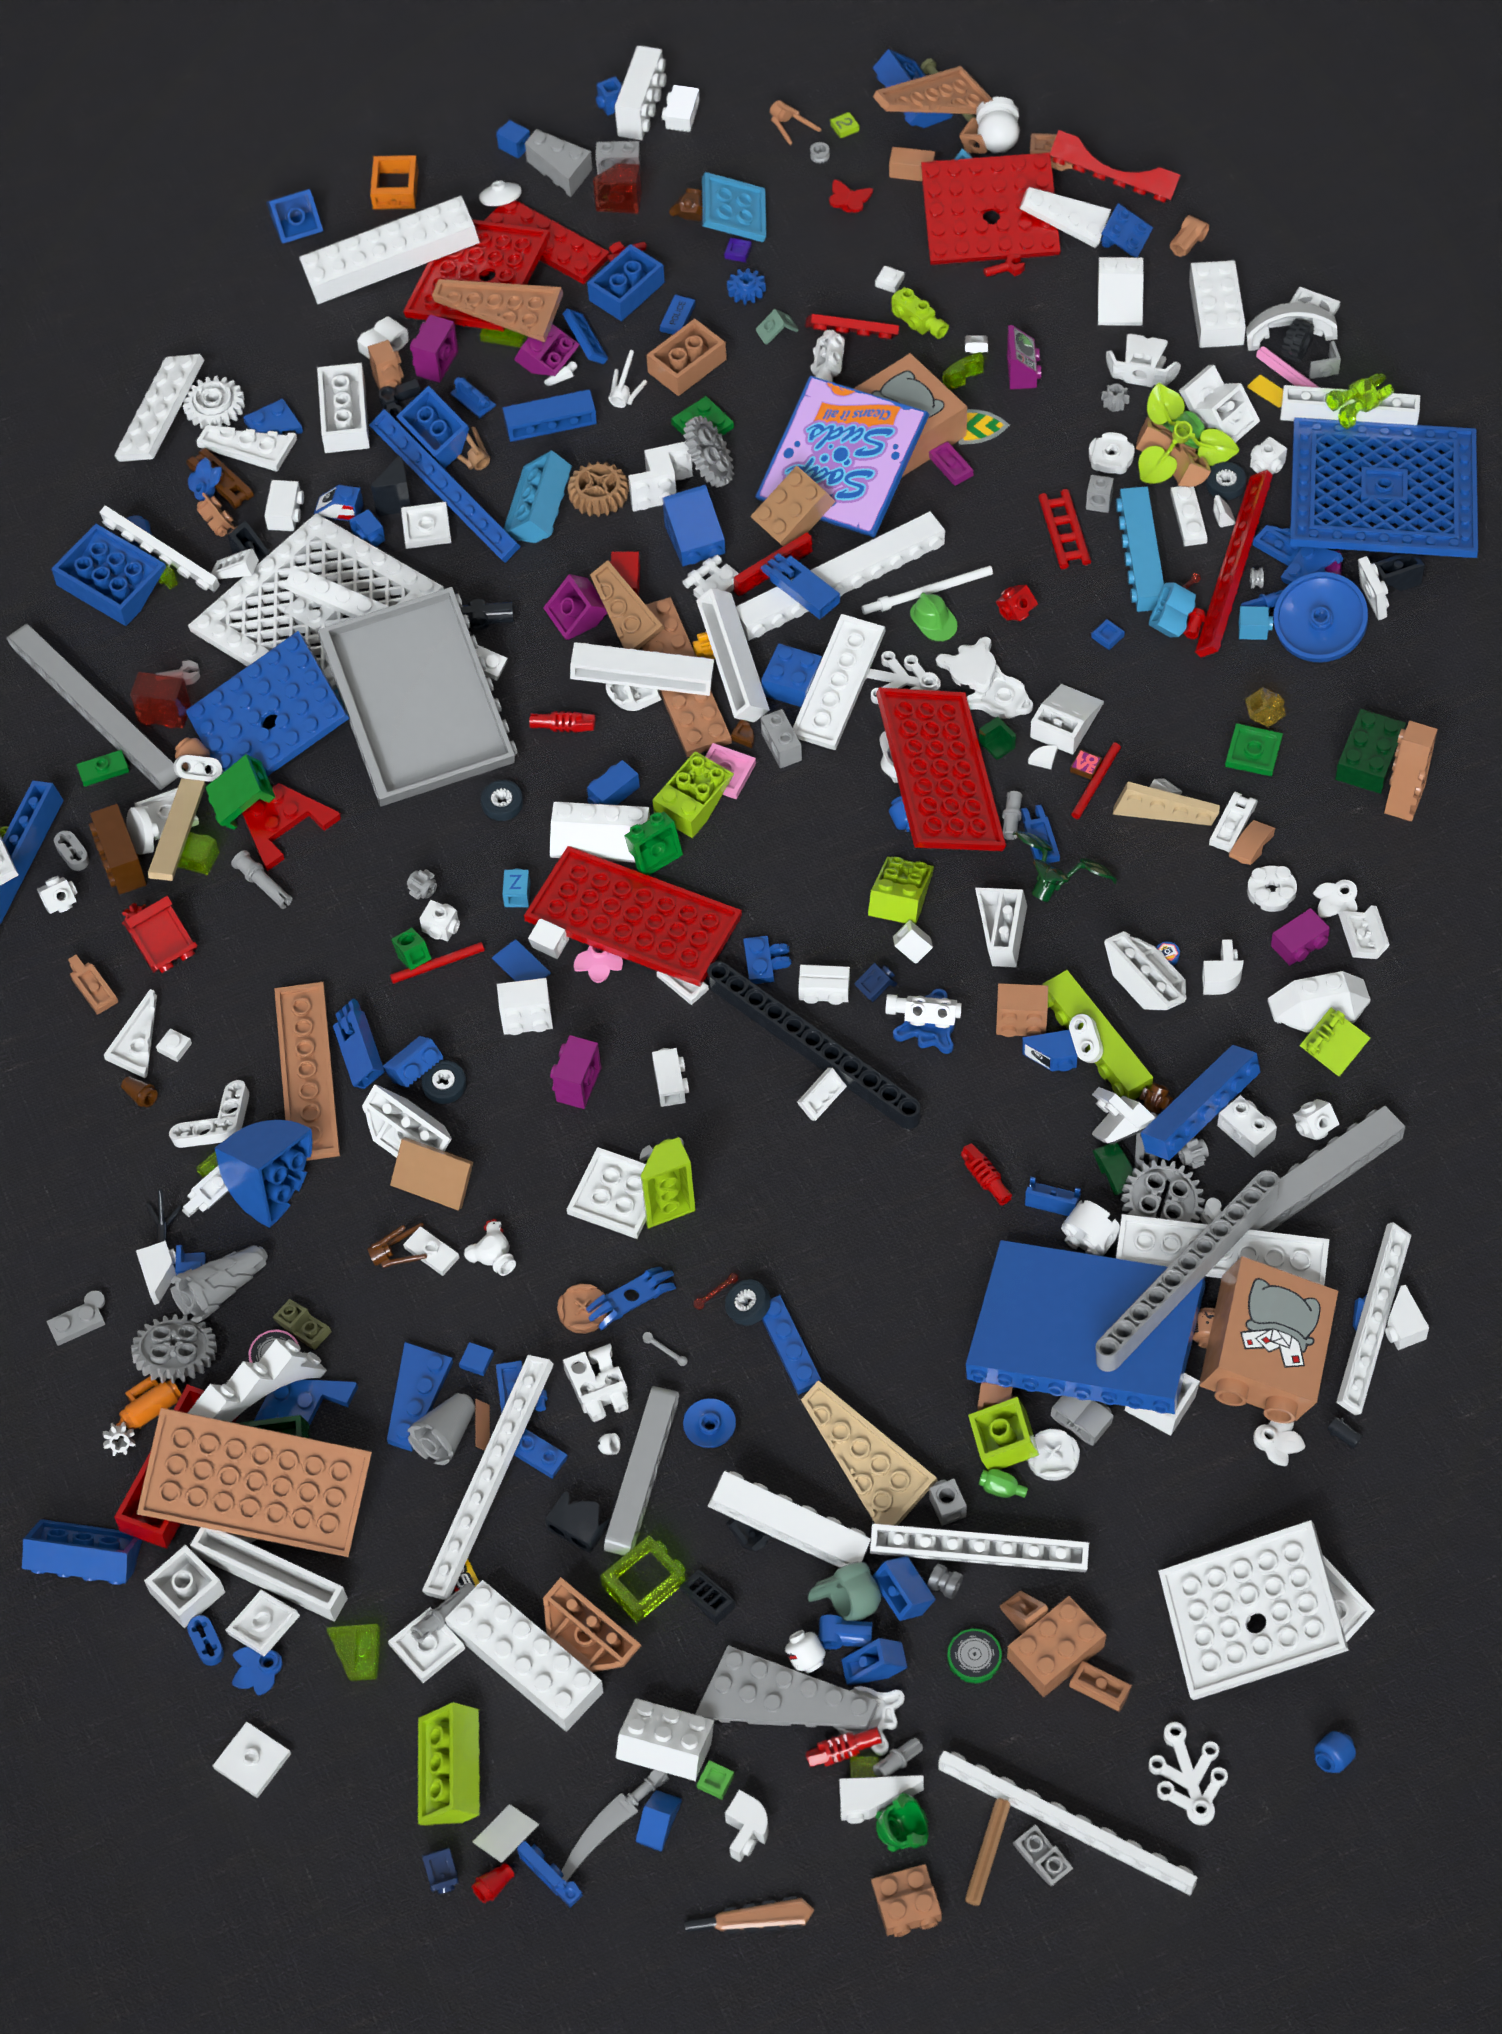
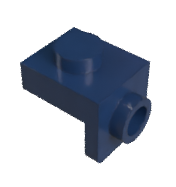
M447 1847L422 1855L431 1891L438 1890V1894L454 1890V1885L458 1884L459 1881L450 1848Z

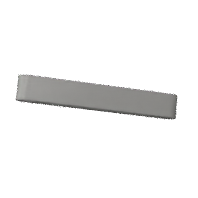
M653 1386L650 1391L607 1531L604 1551L631 1557L677 1409L678 1391Z

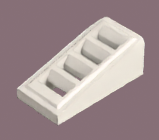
M247 549L218 560L211 574L217 577V579L252 576L259 560L253 549Z

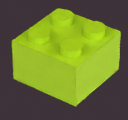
M1018 1397L968 1415L980 1458L988 1471L991 1469L1000 1470L1039 1455L1026 1409Z

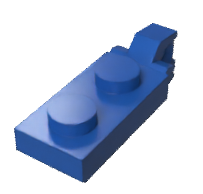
M524 1840L517 1847L520 1859L569 1907H572L582 1897V1892L574 1882L563 1880L564 1875L555 1864L549 1866L543 1860L545 1855L535 1844L530 1846Z

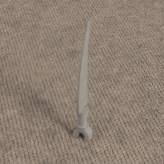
M654 1769L648 1778H644L645 1782L633 1793L627 1794V1798L621 1793L605 1807L586 1829L572 1850L561 1871L564 1875L563 1880L567 1882L584 1859L610 1833L638 1813L634 1806H638V1802L650 1791H655L656 1787L661 1786L669 1779L666 1772Z

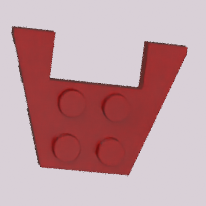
M280 783L272 787L276 798L268 803L259 799L242 813L267 871L284 860L283 853L272 843L274 840L308 816L325 831L341 820L340 814Z

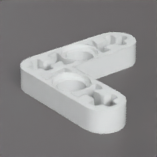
M235 1080L225 1087L218 1118L183 1122L173 1126L169 1131L173 1144L178 1148L221 1143L236 1131L242 1129L249 1099V1091L245 1083L241 1080ZM238 1108L233 1113L227 1114L231 1109ZM210 1129L208 1133L200 1135L204 1130Z

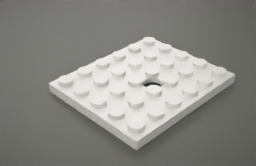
M1311 1520L1159 1571L1189 1695L1193 1700L1349 1651L1316 1529ZM1254 1614H1262L1266 1618V1626L1259 1633H1251L1247 1629V1623Z

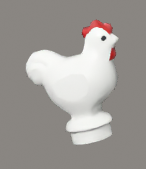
M493 1219L487 1221L484 1226L487 1234L478 1243L467 1246L464 1256L472 1263L478 1261L484 1265H493V1270L496 1273L505 1276L513 1271L516 1262L513 1259V1255L508 1253L510 1246L507 1238L503 1235L501 1222Z

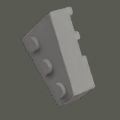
M535 130L525 143L527 162L544 176H549L556 186L560 185L570 197L592 171L591 151L539 130Z

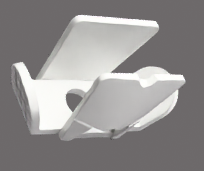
M1127 335L1125 362L1116 361L1112 351L1106 352L1107 365L1112 378L1122 379L1130 384L1153 387V385L1161 383L1166 387L1178 375L1181 365L1178 362H1174L1166 369H1162L1166 362V357L1162 356L1168 344L1167 340L1153 337L1147 339L1142 335Z

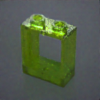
M650 1535L600 1575L603 1588L636 1623L666 1600L686 1581V1570L682 1563L676 1558L672 1560L667 1554L668 1550L660 1540L655 1542ZM651 1551L672 1575L642 1600L638 1601L617 1578Z

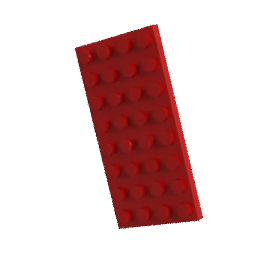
M879 687L876 696L914 847L1003 851L1006 843L966 693Z
M567 846L524 914V919L526 922L534 925L537 924L539 919H543L565 929L567 937L701 987L708 975V967L716 961L742 917V910Z

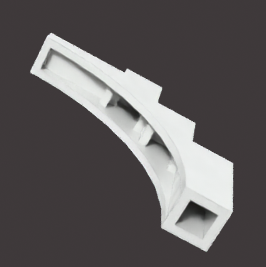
M276 1339L259 1362L243 1361L226 1384H210L188 1413L231 1422L252 1404L276 1389L303 1379L321 1378L327 1370L320 1364L321 1359L314 1353L299 1351L301 1349L299 1345L290 1339L287 1341Z

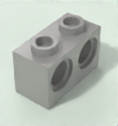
M639 141L596 142L597 175H602L616 165V174L618 176L640 175Z
M780 709L760 717L761 734L780 769L802 761L801 743L783 710Z

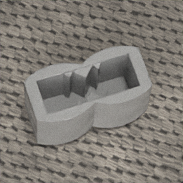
M1061 1396L1051 1410V1417L1073 1431L1080 1439L1092 1446L1108 1429L1113 1420L1110 1408L1104 1403H1097L1092 1400H1079L1068 1396Z

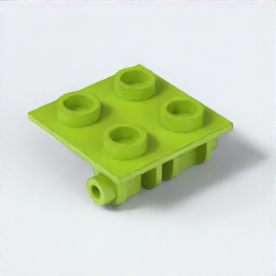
M1331 1007L1300 1044V1047L1339 1077L1370 1040V1037L1344 1018L1345 1015L1339 1010L1335 1011Z

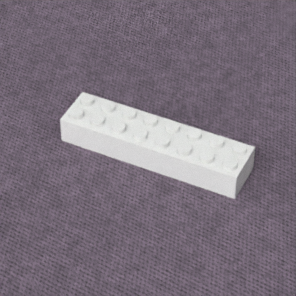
M462 196L300 256L299 258L317 304H320L480 242Z

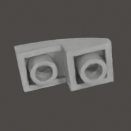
M1034 1825L1013 1842V1845L1026 1861L1050 1886L1073 1869L1059 1849L1051 1845L1037 1825Z

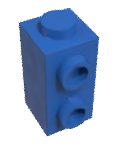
M623 760L611 766L605 774L598 779H594L587 787V800L589 804L618 805L640 788L638 773Z

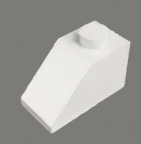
M166 1241L136 1251L154 1305L161 1301L171 1284V1279L176 1276L174 1264H176V1254L174 1248L168 1249Z
M1406 1285L1400 1287L1388 1319L1387 1327L1385 1328L1388 1340L1391 1343L1394 1342L1398 1350L1426 1340L1429 1326Z

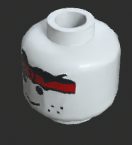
M800 1630L789 1637L790 1642L786 1645L785 1652L796 1670L810 1673L822 1666L826 1652L815 1633H804L803 1630Z

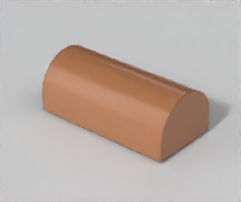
M1084 1661L1081 1662L1069 1687L1118 1712L1124 1706L1132 1686Z

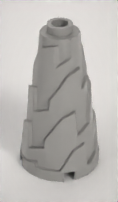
M252 1245L239 1252L234 1251L218 1260L208 1262L194 1270L190 1269L179 1273L170 1281V1283H175V1286L170 1288L178 1308L185 1316L190 1313L193 1314L194 1317L190 1319L193 1322H200L220 1308L219 1305L253 1279V1275L266 1265V1260L268 1259L266 1251L262 1247Z

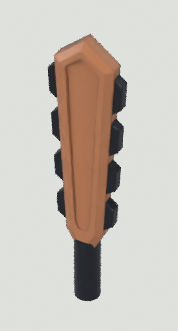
M795 1896L786 1897L782 1902L774 1900L763 1901L761 1906H756L754 1903L746 1904L739 1910L735 1907H729L714 1917L685 1920V1931L717 1929L726 1931L728 1934H736L742 1929L747 1933L757 1932L759 1928H764L766 1931H777L779 1927H786L787 1930L799 1929L801 1925H806L814 1909L802 1898L797 1899Z

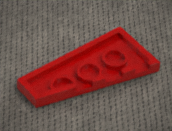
M818 314L808 316L805 327L821 331L830 329L844 334H848V331L857 332L859 336L869 337L870 334L879 335L878 338L892 339V336L898 335L899 325Z

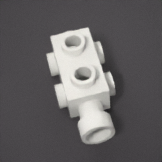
M833 330L825 331L823 336L817 339L816 347L813 348L815 355L814 363L811 364V371L816 375L815 377L833 382V377L841 373L845 339Z
M887 994L886 1014L896 1015V1012L905 1013V1021H910L912 1025L923 1026L925 1023H934L936 1027L948 1028L950 1025L955 1024L956 1018L961 1017L962 1003H957V1000L927 998L923 996L898 998V995Z

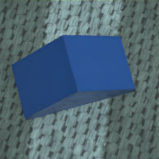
M656 1790L644 1806L636 1843L662 1851L682 1799Z

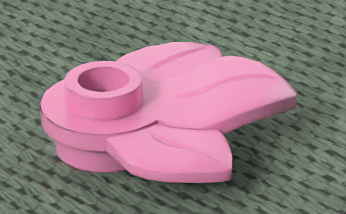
M589 946L587 951L579 953L574 962L575 971H588L591 980L596 983L605 981L610 974V970L618 971L622 970L623 967L622 957L593 946Z

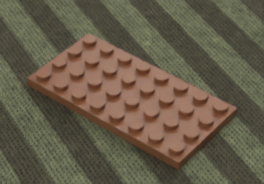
M161 1408L137 1514L348 1557L372 1452Z

